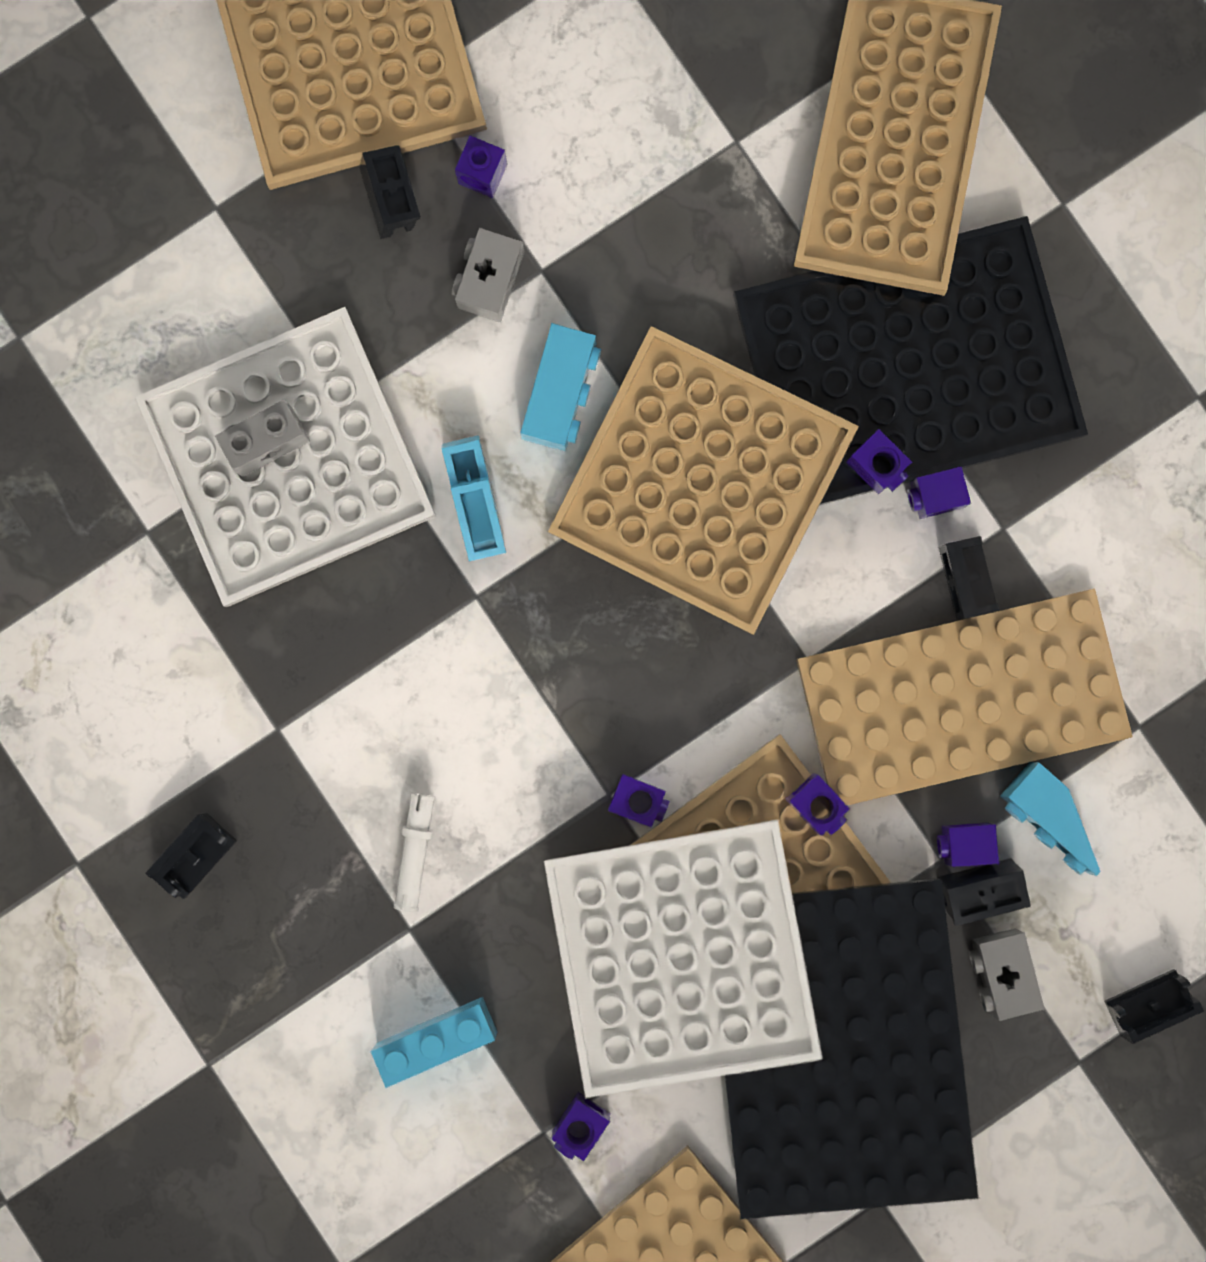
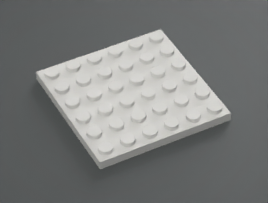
M345 307L135 397L224 607H229L436 517ZM285 400L294 409L310 442L244 477L240 476L232 470L215 436Z
M778 820L544 861L586 1098L822 1059Z

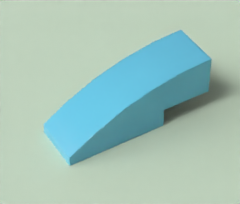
M479 435L443 443L441 449L469 562L506 553Z

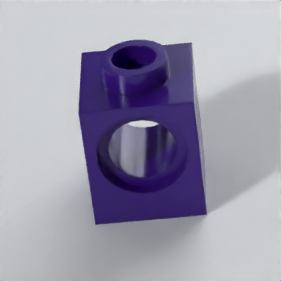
M470 135L455 168L458 184L493 198L508 165L505 150Z
M878 429L846 463L879 495L886 487L893 492L909 476L904 470L912 461ZM873 457H885L890 463V472L888 474L878 473L872 465Z
M962 466L917 477L910 483L911 489L907 490L910 508L913 512H918L919 519L963 509L971 504Z
M622 773L608 811L652 828L655 820L662 822L670 801L664 799L665 790ZM637 791L647 792L652 800L650 808L642 813L633 811L629 805L631 795Z
M813 773L785 799L807 824L821 836L826 831L830 835L834 834L848 820L844 814L850 808L818 774ZM818 796L826 797L830 804L829 812L821 818H815L810 811L811 802Z
M985 822L942 826V835L937 836L939 858H944L945 864L951 867L999 864L996 824Z
M578 1091L552 1130L551 1139L556 1142L554 1145L555 1149L569 1159H574L576 1156L585 1161L610 1123V1113ZM575 1121H582L589 1126L590 1131L584 1137H575L570 1134L568 1127Z

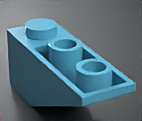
M1029 762L1000 795L1008 803L1005 810L1021 823L1025 820L1030 822L1037 829L1034 835L1050 849L1057 846L1066 854L1063 861L1076 873L1082 875L1085 871L1088 874L1098 876L1101 871L1069 788L1039 762Z

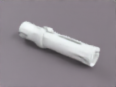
M411 793L407 827L402 828V836H405L396 900L393 908L397 910L404 908L406 912H418L428 840L432 839L433 831L429 829L435 796Z

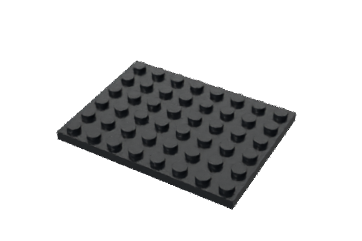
M1028 216L959 233L945 296L819 271H811L734 291L733 297L754 375L859 426L820 505L874 492L846 461L878 429L912 461L904 470L909 476L901 484L912 482L917 477L961 466L966 468L1088 435ZM883 456L873 457V468L880 474H888L890 472L889 461Z
M936 878L792 893L822 1059L725 1075L740 1220L979 1199L942 879Z

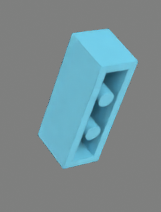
M551 323L520 432L522 440L565 452L568 442H576L581 421L575 420L578 406H586L591 385L586 384L585 381L589 369L596 371L601 353V348L595 347L596 335Z
M483 997L384 1039L376 1043L370 1052L387 1088L495 1041L498 1032Z

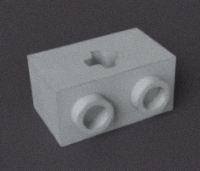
M479 228L476 239L469 238L464 252V260L468 261L464 274H457L452 288V295L456 296L455 301L458 309L497 322L502 321L525 253L522 241ZM491 268L494 276L488 275L486 281L481 280L479 273H486L487 269Z
M285 400L215 436L232 470L242 477L310 442L294 409Z
M1014 928L971 939L974 950L969 951V959L974 973H980L984 988L979 989V997L985 1012L990 1011L993 1017L1002 1021L1045 1010L1024 932ZM1002 967L1011 971L1010 974L1005 976L1006 983L997 979V976L1002 975Z

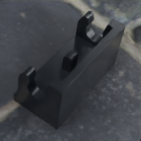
M396 145L362 153L359 169L380 239L391 237L394 233L393 231L400 227H404L406 232L411 231L415 227L416 220H419L421 216L400 146Z
M981 536L947 543L939 547L957 621L1000 611L999 605L996 603Z
M207 813L198 814L145 874L174 898L180 896L185 899L237 840Z
M1011 858L999 861V864L982 865L937 877L942 879L943 891L947 901L945 909L955 926L1031 907L1024 871Z
M1174 969L1104 1001L1120 1036L1132 1044L1204 1012L1200 1001L1197 998H1193L1187 988L1191 986L1188 979L1179 975Z

